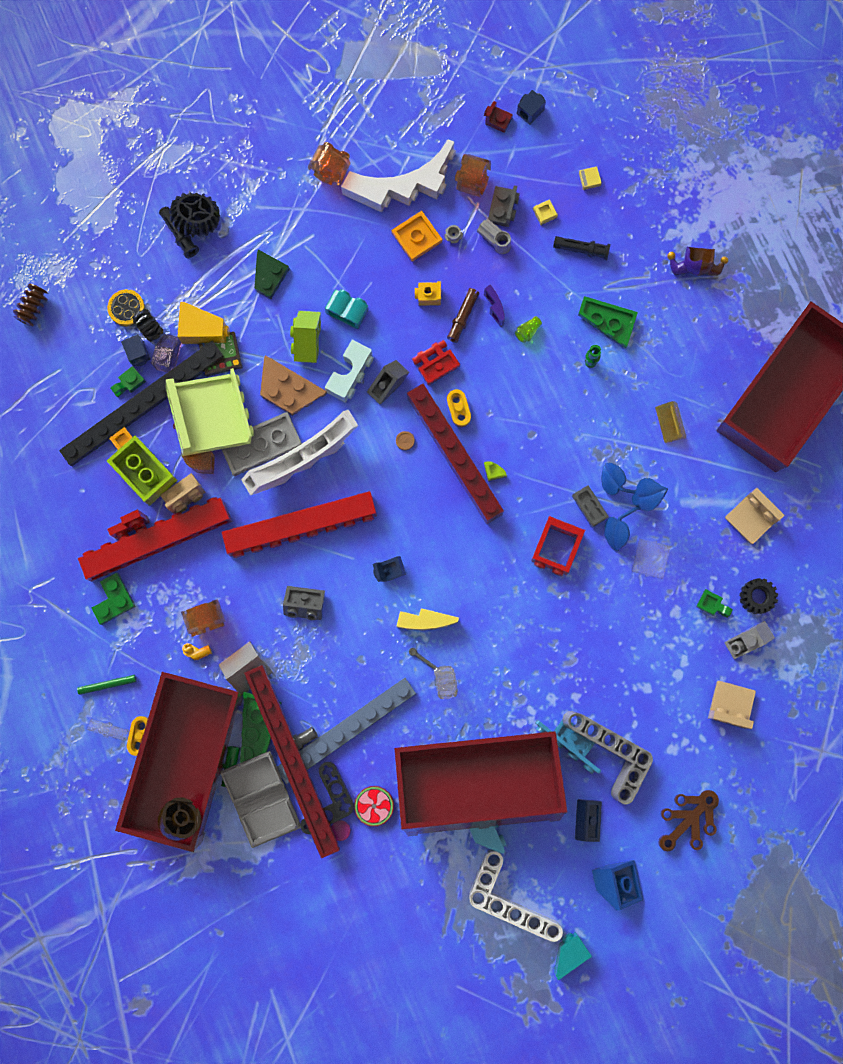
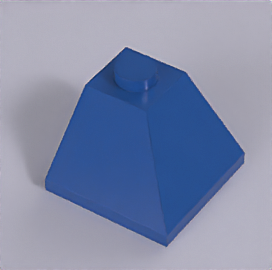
M635 860L609 864L592 870L596 891L616 910H622L643 901Z

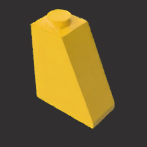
M180 302L178 338L182 344L210 343L211 341L214 343H226V337H229L230 329L223 318L186 302Z

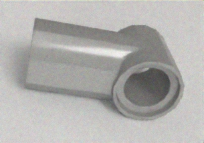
M489 219L484 220L477 229V233L493 245L497 253H508L511 249L509 233L500 230ZM500 241H506V242H507V243L504 244V245H500V244H499Z

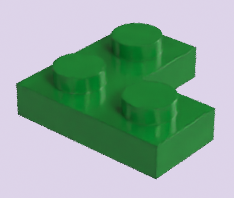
M115 573L100 581L108 599L91 607L99 624L103 625L136 607L119 573Z

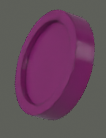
M339 820L331 826L337 841H343L349 837L351 829L347 822Z

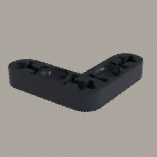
M325 762L320 766L319 774L333 802L324 807V811L330 810L333 813V819L329 821L331 825L349 816L354 810V802L336 765L332 762ZM326 765L329 768H333V771L331 772L332 777L334 778L336 775L338 777L337 780H333L329 784L326 781L330 780L329 775L323 774V771L325 770L324 766ZM334 783H339L342 786V792L338 795L331 791V786ZM345 793L347 797L343 798L346 804L350 803L349 812L341 811L342 802L341 800L336 802L335 798H339ZM305 818L302 819L300 824L301 830L305 834H311L309 828H305L307 824Z

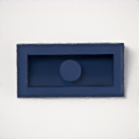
M577 800L576 840L600 842L602 801Z

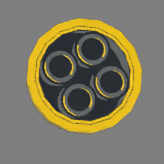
M128 289L120 290L113 294L107 306L111 319L118 325L125 327L133 325V317L137 312L145 308L141 296L135 291Z

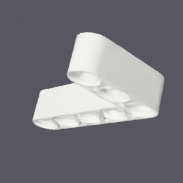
M487 851L469 893L471 905L552 942L560 940L563 931L557 921L492 893L503 865V857L497 851ZM493 854L499 856V862L495 865L488 862L489 856ZM485 873L490 874L492 877L491 881L487 884L482 883L480 880L481 876ZM475 893H481L484 896V899L479 903L473 901L472 898ZM494 901L502 903L500 910L495 911L491 908ZM514 909L521 911V915L517 919L510 917V913ZM531 918H538V926H529ZM549 927H558V932L555 935H549L547 933Z

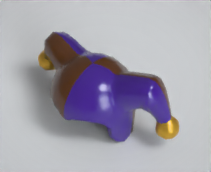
M687 246L685 258L680 263L676 262L674 252H669L667 258L670 260L671 271L674 275L691 273L696 276L704 274L718 276L721 274L724 265L728 263V258L723 256L718 265L714 264L715 249Z

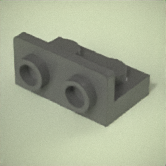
M514 185L513 189L495 186L488 217L493 224L509 227L510 221H514L516 210H513L514 204H518L520 193H517V186Z
M287 586L283 601V614L291 618L301 617L308 620H321L325 591Z

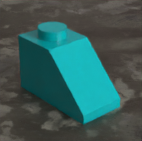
M576 932L566 934L561 938L562 942L559 943L554 971L558 980L592 957Z

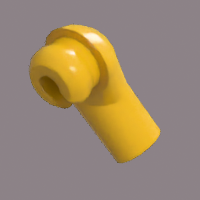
M186 643L182 647L184 655L193 660H199L212 654L209 645L199 649L190 643Z

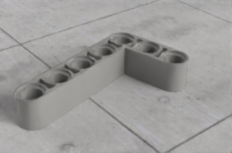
M574 711L566 712L562 719L565 727L626 760L612 787L611 795L613 799L622 804H630L634 800L652 765L653 757L651 753L580 713ZM576 716L577 723L572 726L571 718ZM593 725L594 731L589 735L588 728ZM610 735V742L605 744V737ZM626 744L627 751L622 754V746ZM640 754H643V761L639 763L638 757ZM634 771V778L629 780L630 773ZM625 789V796L620 798V792Z

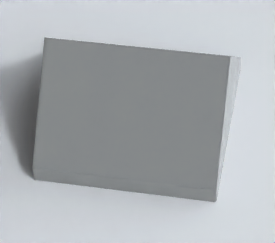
M250 641L219 664L226 680L237 692H240V695L251 689L244 674L245 672L264 665L268 676L273 673Z

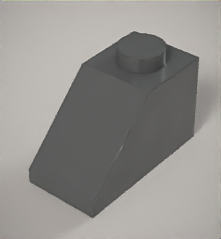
M397 360L385 365L367 393L379 404H382L402 384L409 371Z

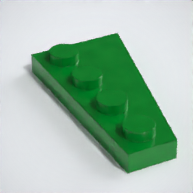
M243 692L244 705L242 712L243 726L240 763L268 752L271 736L254 695Z

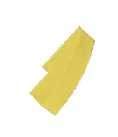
M421 608L419 616L400 611L396 627L407 630H435L458 623L459 618Z

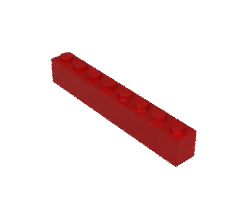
M368 491L222 531V536L227 554L233 556V558L244 556V553L248 551L256 553L262 551L263 547L270 546V548L281 546V542L289 541V543L299 541L300 537L303 536L308 538L315 537L321 531H326V533L333 532L339 526L351 527L355 525V522L361 520L369 522L374 520L377 514L371 492Z
M221 497L211 498L202 506L195 505L190 507L188 512L176 513L171 516V519L166 521L159 520L148 529L147 527L140 528L134 535H124L118 538V541L115 543L109 542L101 545V549L84 552L83 556L78 558L85 579L92 582L232 522L225 502Z

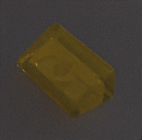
M671 401L656 406L664 442L667 443L686 438L677 402Z

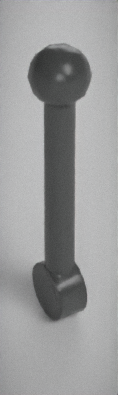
M411 648L409 650L410 655H415L428 666L433 668L438 675L443 674V669L441 667H436L430 661L425 659L423 656L417 653L415 648Z

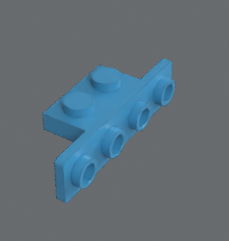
M539 720L535 722L538 726L536 730L540 733L553 732ZM561 720L554 730L556 731L558 747L560 749L565 747L569 751L567 754L576 762L580 759L585 763L583 767L591 774L594 771L599 774L601 770L585 758L595 743L565 727L563 720Z

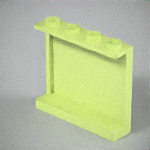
M233 368L228 375L174 383L173 378L166 379V392L182 456L251 443L254 431L252 425L248 424L249 412L247 408L244 409V394L242 391H239L238 387L240 386V379L238 375H235Z

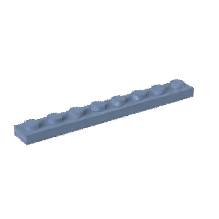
M406 678L400 680L300 750L307 770L414 696L416 693ZM280 764L277 766V769L284 782L288 784V777L283 765Z

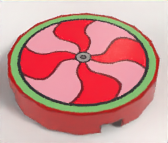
M370 786L363 789L357 795L354 810L362 823L368 826H379L391 817L394 810V802L391 794L386 789L380 786Z

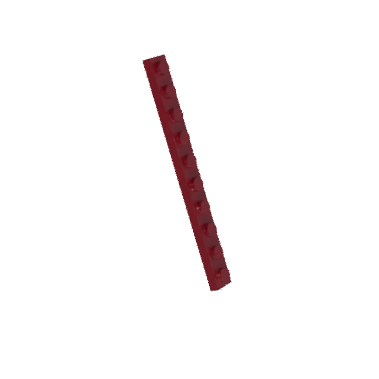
M264 665L245 672L246 679L321 859L340 851L339 844Z

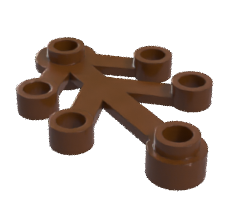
M705 790L699 796H685L683 794L675 796L674 802L678 806L698 804L694 810L662 809L661 817L666 821H670L673 818L684 819L670 835L665 834L659 838L658 844L662 850L672 851L676 846L675 841L690 825V846L695 850H700L703 842L700 839L699 816L704 811L706 824L703 827V831L710 836L716 833L717 828L714 825L713 809L718 806L719 798L711 790ZM680 796L684 798V802L682 804L678 803V798ZM710 796L712 803L707 804L706 798ZM665 811L670 812L669 818L664 817ZM709 825L713 827V831L711 833L707 832V827ZM666 840L671 841V845L669 847L665 846ZM695 840L699 841L698 847L693 846Z

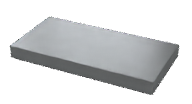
M285 412L253 426L254 436L251 437L250 444L222 449V452L232 475L235 477L288 453L302 443L288 412Z

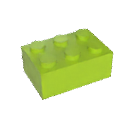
M136 435L107 460L112 468L149 506L178 481Z

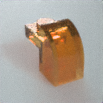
M212 451L182 456L184 462L193 471L202 474H214L215 455Z

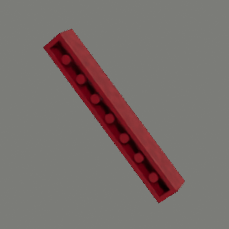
M421 384L409 391L407 398L485 523L488 524L502 516L504 510L425 385Z

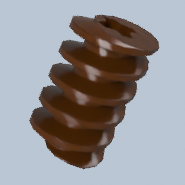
M29 283L27 285L29 290H24L23 292L26 297L22 296L20 298L22 303H17L16 306L19 310H13L15 315L13 317L33 327L34 324L30 320H37L34 313H41L37 307H44L41 300L47 301L48 299L44 294L49 293L39 286Z

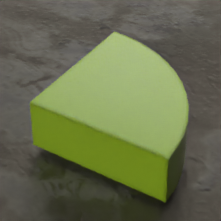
M490 461L484 462L488 481L507 477L505 470L498 464Z

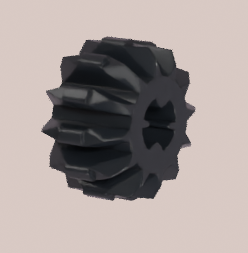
M144 308L133 317L135 326L148 341L152 342L163 334V328L148 309Z

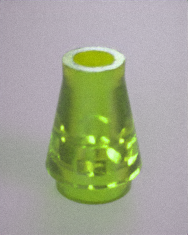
M534 316L518 326L515 331L518 340L523 343L530 341L537 329L542 325L541 320Z

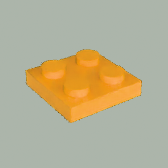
M422 211L391 230L392 235L412 262L442 243V238Z

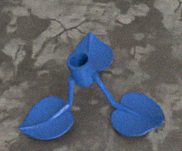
M605 463L601 476L602 487L605 492L610 495H616L619 490L632 493V503L636 505L635 508L619 516L618 520L615 517H609L605 523V538L612 549L619 551L626 545L630 537L629 527L622 519L637 510H654L665 497L668 488L651 478H643L639 481L636 490L625 489L622 487L626 483L624 471L614 463Z

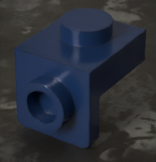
M401 556L373 564V574L378 582H387L406 575Z

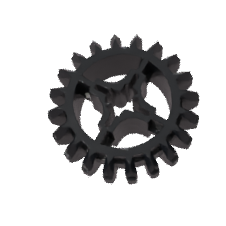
M189 191L186 195L182 192L181 197L176 196L175 200H172L169 210L170 220L173 222L174 228L178 229V232L184 231L185 236L187 234H191L192 238L194 235H198L200 238L202 234L208 236L209 232L213 233L215 228H217L220 220V210L216 201H212L211 196L206 197L205 193L200 195L197 191L195 194Z

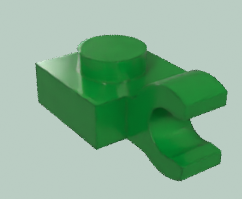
M132 366L118 377L121 382L114 384L110 389L119 397L127 389L132 393L146 381Z
M707 589L703 591L696 605L697 608L712 616L717 611L722 616L728 618L733 611L730 607L721 604L722 597Z

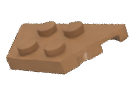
M265 355L260 391L262 398L294 415L303 407L313 404V401L326 396L327 391Z

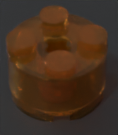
M324 142L323 145L317 147L308 165L309 171L312 169L314 171L313 175L322 182L330 185L336 182V186H339L350 167V155L345 151L337 150L331 143Z
M464 154L461 160V170H457L455 175V181L458 182L456 189L481 197L480 194L484 193L489 180L487 170L491 171V160L471 154Z
M218 599L181 612L187 632L191 634V637L205 633V628L208 627L211 631L225 626V618Z

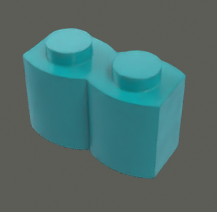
M342 289L340 291L334 290L325 307L326 314L356 329H359L368 312V305L365 300L352 298L347 291Z

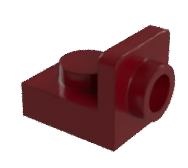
M493 101L491 106H487L484 112L486 117L485 124L505 133L513 114L498 108L497 102Z

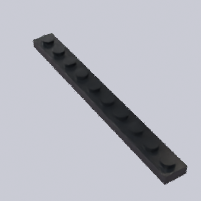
M211 341L59 450L70 466L75 465L110 440L109 438L122 428L128 427L167 399L166 379L173 378L174 383L192 381L223 359V354L215 343Z

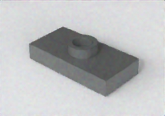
M589 485L572 494V498L592 528L609 518Z

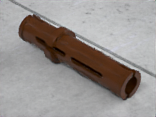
M473 288L468 289L460 310L452 321L453 325L447 335V339L451 342L457 343L462 330L467 326V319L479 296V292H476Z

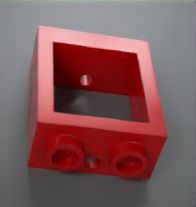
M549 516L531 561L535 562L534 565L541 569H545V567L552 569V573L556 575H567L585 530ZM549 528L576 538L566 566L539 556Z

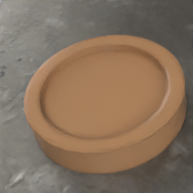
M403 431L397 435L396 445L401 450H409L414 446L415 439L410 432Z

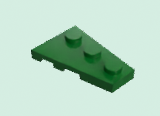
M584 296L578 316L624 348H627L638 312Z

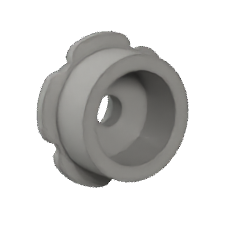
M451 225L445 230V239L447 241L457 243L462 239L463 233L458 226Z

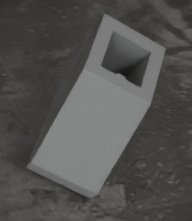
M763 621L724 643L732 657L736 659L764 646L775 637L767 623Z

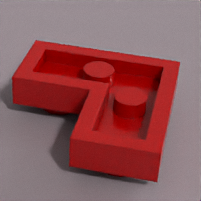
M137 509L120 517L122 522L107 530L111 537L118 539L128 535V532L146 527L145 524L150 523L147 515Z

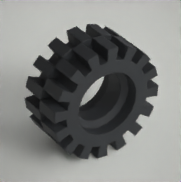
M753 579L741 588L742 592L739 596L742 599H740V603L743 602V608H747V611L753 612V614L766 613L775 607L774 604L778 601L776 599L778 593L775 592L777 590L776 586L773 587V583L771 581L767 582V579ZM755 589H761L766 595L765 601L761 604L754 602L752 599V592Z

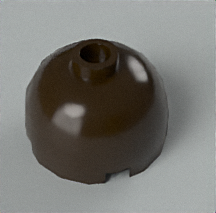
M183 797L174 798L167 802L160 810L157 819L158 827L166 838L173 841L186 840L199 829L201 823L200 811L198 808H195L191 800Z

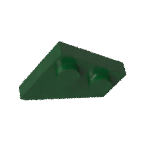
M258 249L255 291L272 299L289 271V266Z

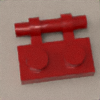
M444 340L439 343L435 342L431 345L432 347L424 352H418L417 356L412 358L414 365L420 362L423 363V366L419 367L418 371L427 385L432 384L460 367V363L450 349L446 352L442 351L443 348L447 347ZM436 353L438 357L429 361L428 357Z

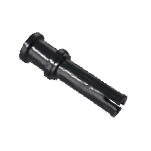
M167 206L161 208L159 215L176 238L175 243L177 246H180L184 251L183 255L185 258L195 256L199 252V248L191 241L190 234L185 236L184 231L178 232V229L174 228L173 222L170 220V208Z
M555 236L553 248L581 252L589 257L597 256L607 260L611 244L604 245L593 240L583 242Z

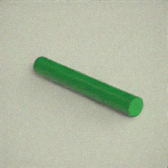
M136 675L77 687V692L81 695L137 682Z

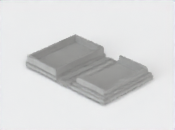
M270 751L220 771L251 848L301 828L297 814Z

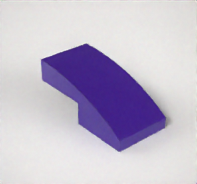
M490 284L484 288V296L492 305L489 314L502 327L505 321L503 306L496 291Z

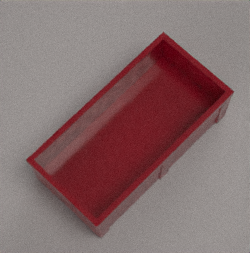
M810 301L716 431L774 472L787 468L843 391V323Z
M166 672L161 673L115 831L190 852L195 851L203 841L204 829L221 774L220 771H223L222 767L239 706H241L243 696L239 694L240 692ZM183 797L191 800L195 808L199 809L201 823L199 829L186 840L173 841L161 833L157 819L160 810L167 802L174 798Z
M556 731L394 748L401 830L408 837L418 836V834L471 828L486 829L490 826L548 820L550 822L560 821L564 814H567Z

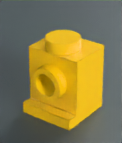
M437 281V283H418V288H415V299H418L419 306L441 305V281Z

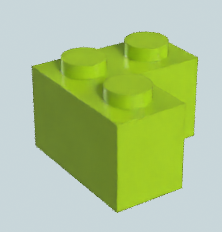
M298 311L297 317L293 318L290 337L294 339V343H291V354H294L295 362L317 363L321 312Z

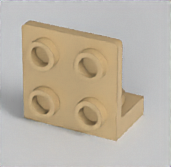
M191 473L160 496L166 503L165 507L173 514L184 512L190 503H195L202 499L203 494L206 492Z
M756 488L728 513L725 519L750 544H754L773 524L780 521L785 515Z
M717 681L708 719L744 729H752L754 721L749 719L756 691Z

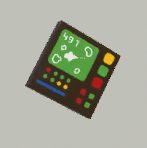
M234 331L230 332L229 337H226V343H215L224 358L207 369L205 375L210 376L228 372L232 368L234 370L243 368ZM199 343V348H203L208 343Z

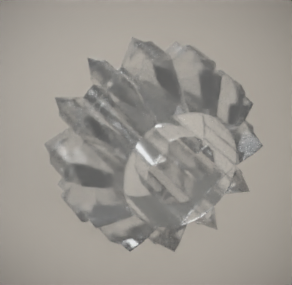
M446 665L435 668L434 681L437 696L440 699L456 697L458 689L454 669Z

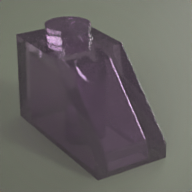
M164 334L155 345L151 364L156 370L169 372L176 367L182 345L178 336Z

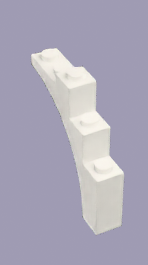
M448 139L442 149L429 162L419 169L404 175L375 178L349 171L341 186L342 194L381 213L384 207H388L391 198L410 206L412 200H416L419 192L437 199L440 194L444 193L447 186L444 175L447 172L449 160L452 161L456 153L454 142Z
M345 410L312 438L288 453L249 470L241 480L250 495L282 485L293 474L309 469L320 458L336 453L345 444L344 440L358 427V424L350 411Z

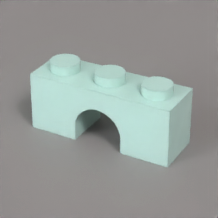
M351 340L343 354L344 361L353 366L351 372L347 375L333 372L325 386V391L345 403L348 398L351 399L356 391L354 388L357 382L361 383L365 373L363 372L365 368L370 367L373 362L372 350Z

